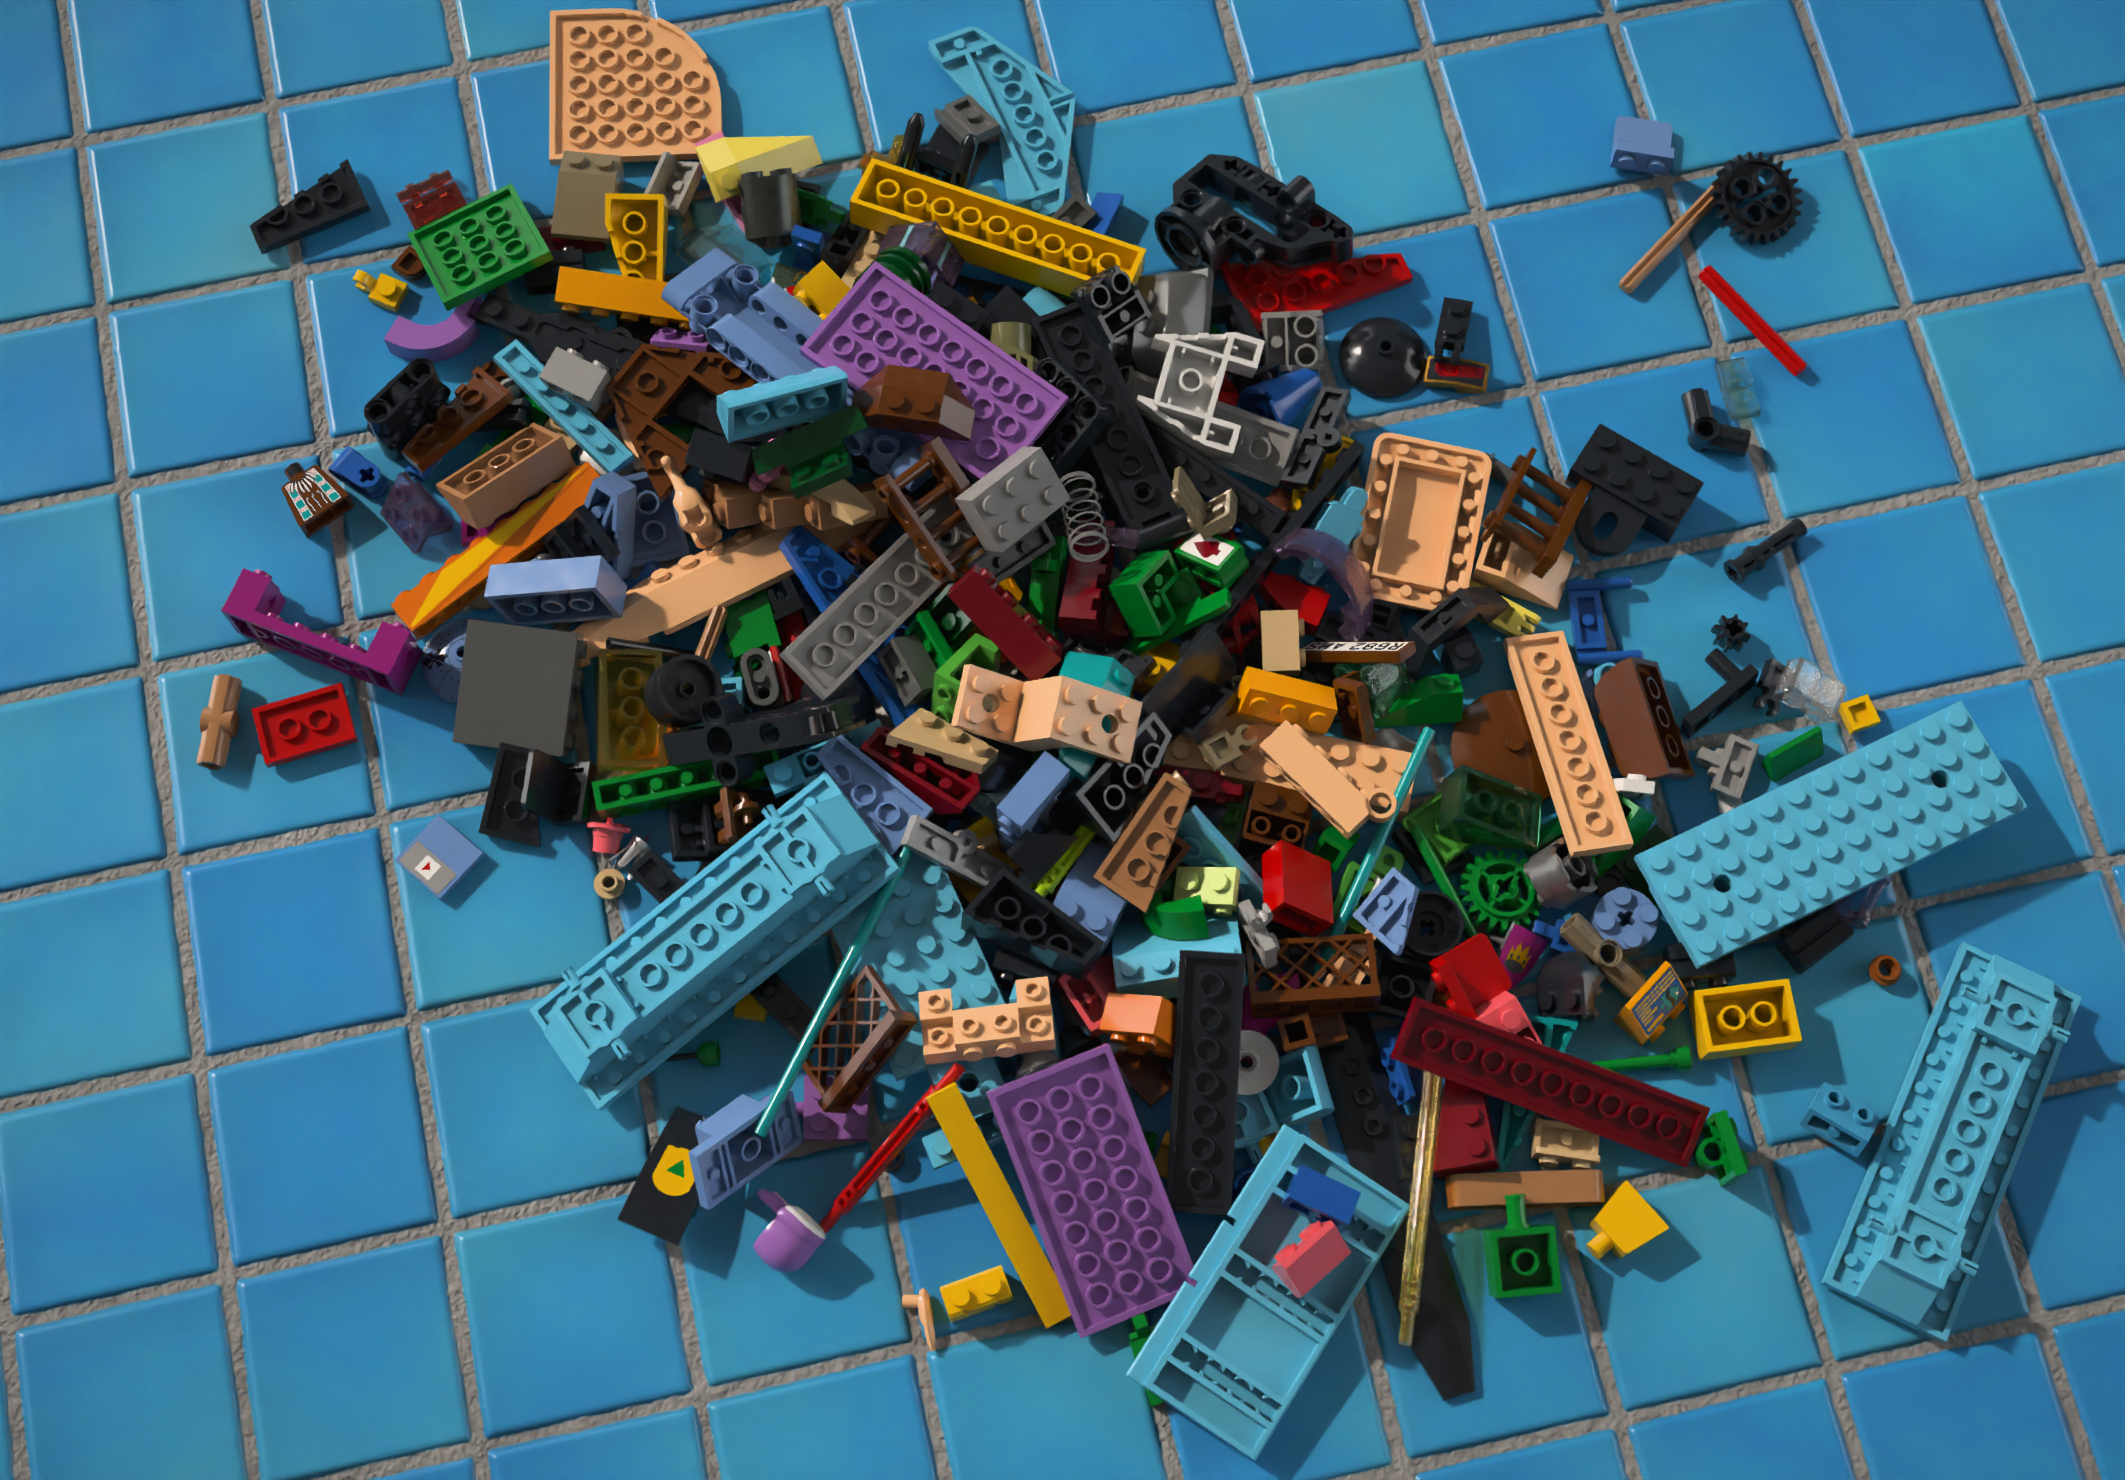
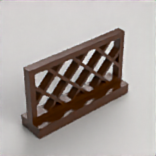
M1372 933L1277 939L1280 950L1277 951V961L1279 960L1290 968L1281 979L1270 972V968L1265 969L1263 965L1253 959L1252 951L1255 950L1249 941H1245L1251 1019L1287 1017L1308 1012L1309 1015L1380 1011L1381 993L1380 984H1378ZM1353 944L1367 945V952L1360 960L1347 951ZM1321 946H1330L1336 951L1328 962L1315 953ZM1290 948H1298L1304 953V956L1296 964L1283 955ZM1341 956L1354 964L1345 975L1333 967ZM1309 958L1322 966L1313 977L1301 969ZM1367 960L1369 962V967L1365 964ZM1254 968H1255L1256 970H1258V972H1257L1255 975H1254ZM1361 969L1370 976L1371 984L1358 985L1350 978ZM1329 971L1340 981L1334 987H1325L1318 980ZM1296 973L1308 983L1302 989H1293L1286 982ZM1263 975L1276 984L1270 991H1256L1255 983Z
M865 965L831 1010L802 1066L822 1097L818 1104L823 1112L847 1114L918 1022L912 1012L902 1010L873 966ZM870 980L872 983L871 998H864V985ZM851 1002H854L853 1021H846L847 1007ZM864 1002H871L870 1021H863ZM880 1002H885L889 1010L882 1020L879 1021ZM834 1025H837L836 1044H829V1031ZM846 1025H853L852 1044H845ZM862 1025H870L869 1036L862 1044ZM816 1048H819L818 1067H815L809 1059ZM828 1048H835V1067H828ZM845 1048H852L851 1060L844 1067ZM827 1071H834V1082L828 1088Z

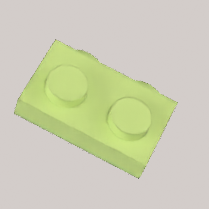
M1177 866L1174 900L1201 895L1204 911L1213 912L1217 916H1232V912H1238L1237 903L1239 902L1237 900L1241 870L1237 867Z

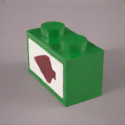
M1199 531L1188 535L1174 550L1182 569L1190 566L1197 578L1222 589L1225 587L1229 589L1250 566L1245 556L1244 547L1238 541L1227 540L1218 533L1204 540Z

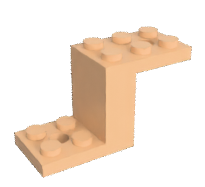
M968 664L964 665L951 726L1031 752L1072 747L1115 762L1129 764L1131 762L1143 702L1063 675L1023 682ZM986 695L993 701L991 712H987L983 707V699ZM1105 716L1110 719L1112 725L1109 733L1105 732L1102 728V720Z

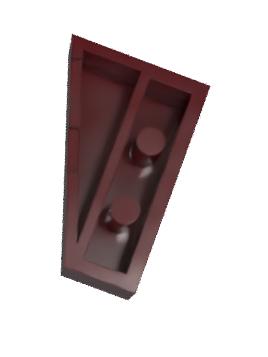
M1445 1079L1431 1170L1432 1174L1437 1180H1443L1445 1176L1452 1174L1480 1173L1501 1169L1487 1094Z

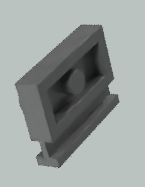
M969 94L946 104L945 109L941 111L938 108L934 110L935 119L959 143L969 133L977 137L978 144L1001 134L1000 124Z

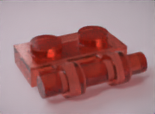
M449 170L439 174L436 171L430 174L428 179L415 185L413 182L405 185L406 189L396 193L400 203L412 200L402 206L414 230L467 205L456 182L444 186L445 183L453 180ZM435 188V191L420 197L421 194Z

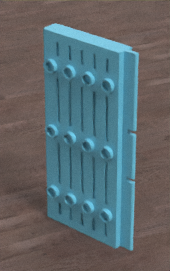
M1283 1124L1227 1213L1236 1222L1232 1226L1228 1221H1222L1188 1275L1190 1279L1197 1282L1195 1287L1184 1281L1126 1375L1249 1459L1256 1461L1411 1206L1304 1134H1299L1286 1124ZM1303 1165L1361 1192L1350 1224L1340 1233L1351 1254L1303 1297L1296 1298L1271 1267L1277 1262L1274 1256L1286 1245H1291L1293 1242L1295 1244L1299 1243L1302 1239L1298 1235L1312 1222H1316L1281 1205L1293 1175H1296L1299 1167Z

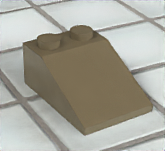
M564 150L558 173L551 237L609 243L610 236L605 225V193H622L625 182L622 156Z

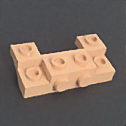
M1048 976L1015 980L1017 1003L954 1010L951 988L918 992L923 1054L926 1065L963 1060L973 1062L995 1056L1006 1058L1020 1053L1056 1049Z

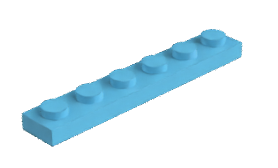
M517 339L493 356L494 362L606 473L613 471L617 474L634 460L633 453L585 406L546 388L539 378L544 366Z

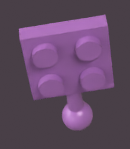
M804 1075V1102H795L797 1114L803 1115V1141L867 1142L868 1086L847 1114L823 1112L818 1104L822 1098L808 1075ZM827 1076V1086L829 1088L834 1082V1076Z

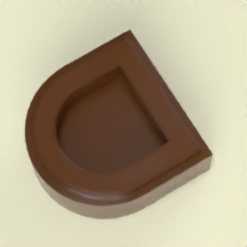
M408 246L391 265L392 271L407 281L420 280L427 273L416 250L411 246Z

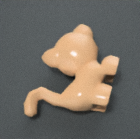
M663 456L661 465L676 491L673 505L679 513L680 527L691 535L697 548L705 549L722 539V530L715 521L711 507L695 488L686 485L674 460L669 456Z

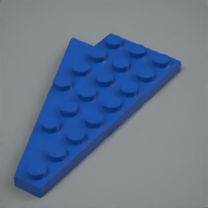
M802 525L795 526L782 540L779 549L820 612L823 613L849 588L845 581L851 573L854 574L855 567ZM914 613L857 667L895 727L899 726L919 708L931 712L932 698L907 707L904 706L876 656L892 638L905 636L904 632L916 616Z

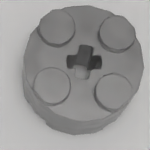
M1564 837L1531 856L1529 862L1524 864L1523 871L1538 892L1537 899L1539 903L1545 908L1552 906L1556 909H1565L1595 891L1598 887L1594 884V878L1599 875L1592 857L1587 855L1571 858Z

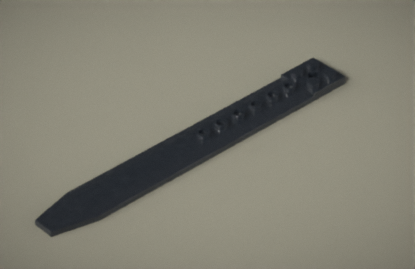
M1271 920L1277 939L1301 938L1300 932ZM1333 925L1317 936H1329ZM1321 946L1315 953L1320 956L1324 946ZM1290 948L1283 955L1296 964L1304 956V953L1298 948ZM1309 958L1301 969L1311 975L1316 962ZM1285 965L1286 971L1288 972V971L1290 970V968H1288V967ZM1329 971L1326 972L1321 984H1323L1324 980L1329 974ZM1299 976V989H1302L1307 984V981ZM1367 1012L1342 1013L1349 1041L1319 1049V1055L1335 1109L1333 1116L1350 1166L1403 1200L1401 1185L1397 1180L1389 1118L1401 1115L1396 1098L1390 1092V1080L1386 1068L1380 1060V1050ZM1414 1181L1417 1193L1416 1204L1410 1205L1409 1212L1380 1257V1261L1406 1341L1444 1401L1475 1391L1470 1321L1431 1204L1424 1205L1420 1194L1419 1181Z

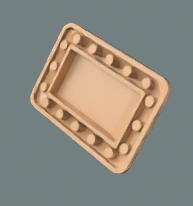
M1386 432L1380 434L1373 445L1364 488L1369 495L1367 502H1365L1366 505L1360 513L1365 519L1361 524L1363 525L1361 533L1353 541L1346 576L1347 590L1356 597L1374 598L1396 603L1403 607L1431 612L1457 589L1469 588L1492 468L1490 457L1484 452L1396 433Z

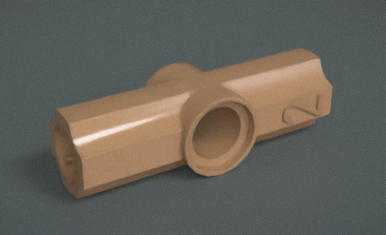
M225 674L214 676L208 707L203 708L200 716L202 737L196 761L200 767L210 770L225 769L231 737L236 736L239 727L237 707L243 683L240 678Z

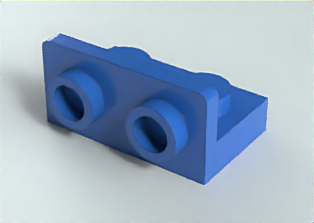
M1397 1036L1389 1038L1379 1046L1380 1060L1383 1066L1386 1067L1390 1079V1092L1396 1098L1398 1106L1431 1100L1437 1096L1429 1072L1390 1057L1397 1041Z

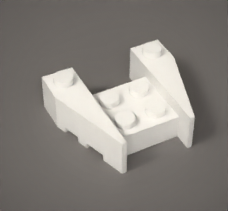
M1225 332V334L1198 333L1197 335L1155 334L1151 348L1166 352V357L1154 399L1138 395L1135 401L1139 412L1198 453L1229 462L1235 451L1241 425L1213 417L1225 370L1252 378L1258 368L1265 341L1237 332Z

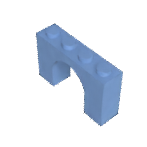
M1046 751L996 807L999 842L1002 844L999 849L1004 853L1014 845L1026 830L1036 834H1047L1037 823V820L1052 800L1057 799L1056 797L1061 793L1060 791L1070 780V769Z

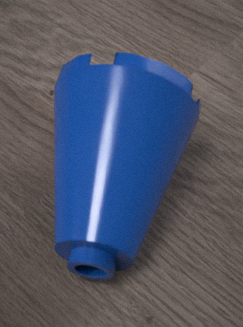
M1303 368L1248 386L1241 392L1244 394L1239 399L1240 408L1290 426L1319 394L1321 390L1320 377L1316 372Z

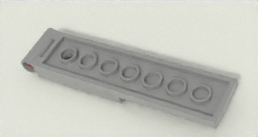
M946 494L935 502L920 519L929 531L956 510V505L949 495ZM963 520L943 535L945 542L939 538L936 543L944 555L947 556L971 538L973 530ZM905 531L779 655L822 701L941 585V582L930 573L928 563ZM973 552L953 566V568L956 570Z

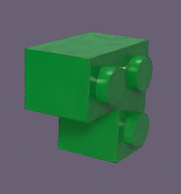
M1169 550L1140 553L1109 585V589L1133 637L1161 636L1177 619L1165 594L1181 576Z

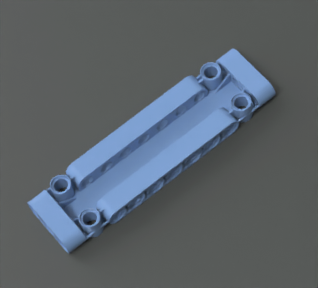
M713 249L670 280L664 287L661 299L689 320V326L692 331L697 334H706L711 346L758 383H768L780 380L788 375H799L819 368L800 354V348L824 320L776 283L769 282L765 286L758 281L759 273L755 267L747 264L740 265L721 249ZM848 388L846 407L851 406L854 393ZM867 427L843 438L851 455L860 456L862 454L869 459L868 464L872 471L882 475L890 474L893 479L921 459V454L917 448L924 443L909 432ZM928 469L905 486V488L910 492H914L935 474L931 469Z

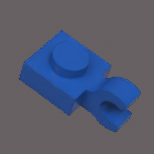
M1558 919L1555 927L1538 920L1531 924L1530 931L1550 941L1549 951L1557 954L1576 951L1559 934L1565 920Z

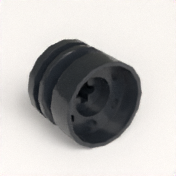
M1434 890L1420 891L1401 955L1405 958L1429 964V961L1453 949L1460 941L1464 929L1463 914L1457 903L1444 893ZM1429 926L1431 929L1429 934L1426 933L1422 936L1419 933L1421 927Z

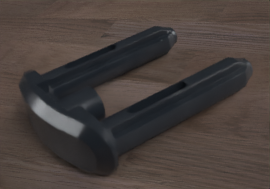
M914 113L908 120L896 166L904 168L906 162L905 169L913 171L925 127L924 116L921 113ZM972 133L967 134L961 140L949 184L957 186L961 174L958 187L966 189L978 147L977 137Z

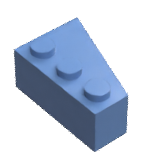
M611 471L592 481L584 505L621 552L609 565L624 581L632 577L637 486Z

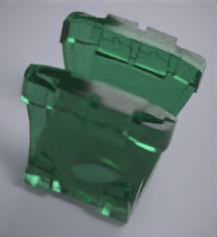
M1404 661L1402 663H1339L1333 667L1335 679L1354 670L1360 672L1361 682L1366 683L1369 692L1370 708L1377 719L1386 717L1392 705L1404 693L1412 690L1410 679L1407 678L1409 674L1408 668Z

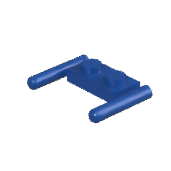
M1631 577L1566 581L1577 666L1619 663L1629 657L1643 659L1644 655L1641 650L1611 652L1606 650L1607 642L1600 592L1598 590L1630 589L1633 586Z

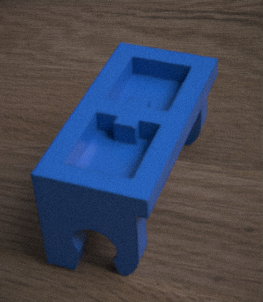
M1301 1165L1296 1175H1293L1281 1205L1316 1222L1319 1220L1321 1223L1331 1220L1341 1233L1350 1224L1361 1192Z

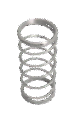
M1075 471L1063 476L1060 479L1061 483L1073 476L1084 477L1070 479L1063 486L1065 487L1068 483L1077 479H1086L1093 484L1092 488H1079L1070 492L1069 496L1077 491H1089L1082 497L1071 498L1068 502L1075 503L1069 507L1065 504L1062 505L1061 511L1064 515L1063 521L1066 526L1065 531L1068 537L1071 556L1081 562H1092L1102 558L1108 552L1109 542L1105 536L1106 529L1102 526L1104 519L1100 514L1101 506L1098 503V493L1095 492V479L1086 472ZM1093 493L1095 494V501L1090 499L1085 500L1089 498ZM1081 502L1093 503L1091 506L1085 509L1072 508L1074 505ZM1094 505L1098 507V512L1086 511ZM1069 510L1084 511L1072 518L1067 516ZM1082 514H1096L1093 518L1088 520H1074L1076 517ZM1097 516H1099L1101 520L1100 524L1086 523L1080 525L1074 530L1069 527L1071 522H1089L1091 520H1094ZM1087 525H1096V526H1098L1096 529H1094V530H1092V531H1087V532H1078V531H1077V530L1080 529L1081 527H1084V526H1087ZM1099 528H1102V529H1103V534L1100 533V532H1097V530H1098ZM1074 533L1079 534L1072 539ZM1086 536L1101 537L1094 543L1083 544L1076 542ZM1102 540L1106 543L1105 549L1095 555H1082L1073 549L1074 544L1090 546Z

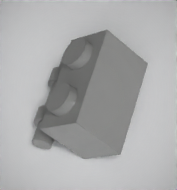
M556 346L539 375L546 388L595 412L599 410L602 403L612 404L605 389L612 380L608 373L609 368L595 360L592 363L584 360L583 355L571 348L565 351Z

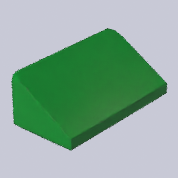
M1816 726L1767 754L1761 766L1771 781L1776 782L1823 755L1824 747L1821 728Z

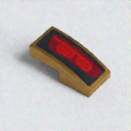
M1428 356L1423 381L1426 387L1455 388L1457 393L1486 394L1490 365L1460 358L1459 365L1454 366L1452 365L1451 357L1443 356L1440 363L1433 362L1434 356Z

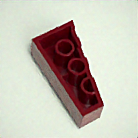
M1079 518V521L1088 520V519ZM1094 519L1089 522L1078 523L1077 527L1086 523L1100 524L1101 520ZM1104 520L1102 526L1106 529L1105 536L1108 538L1109 549L1102 558L1092 562H1081L1072 556L1068 557L1067 578L1063 587V597L1058 616V628L1063 631L1065 641L1071 636L1102 644L1110 591L1109 585L1111 584L1118 536L1115 521ZM1087 525V526L1081 527V528L1078 529L1077 531H1078V532L1092 531V530L1096 529L1098 526H1096V525ZM1099 528L1097 532L1103 534V529ZM1074 533L1072 539L1079 534ZM1086 536L1076 542L1083 544L1094 543L1101 537ZM1102 540L1090 546L1074 544L1073 549L1082 555H1095L1105 549L1106 543Z
M975 564L949 588L947 596L1030 681L1041 679L1061 661L1063 645L1030 612H1027L1019 604L1017 598L1009 590H1004L996 583V577L988 568L984 567L981 569Z

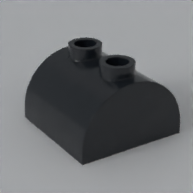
M1378 950L1375 959L1381 993L1380 1011L1364 1012L1404 1023L1414 996L1432 1002L1436 985L1430 974L1434 972L1427 963Z

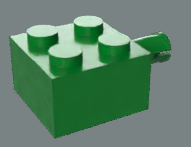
M1524 1193L1504 1195L1508 1224L1504 1228L1483 1229L1489 1295L1498 1299L1562 1293L1555 1226L1550 1224L1531 1225V1223H1527Z

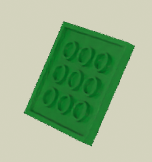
M512 183L407 233L447 311L553 260L550 250Z

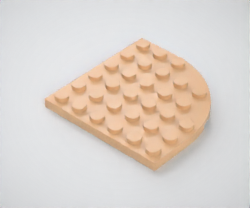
M603 8L550 11L549 160L551 165L561 164L564 150L622 156V162L659 161L663 152H670L676 160L699 159L695 150L696 143L717 132L722 131L723 133L722 100L715 71L700 46L677 26L662 18L657 20L644 16L643 12L628 9Z

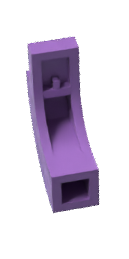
M481 295L457 306L450 317L438 324L420 325L398 316L384 337L389 352L410 361L423 357L432 362L443 361L460 354L480 335L475 322L477 321L475 316L483 303Z

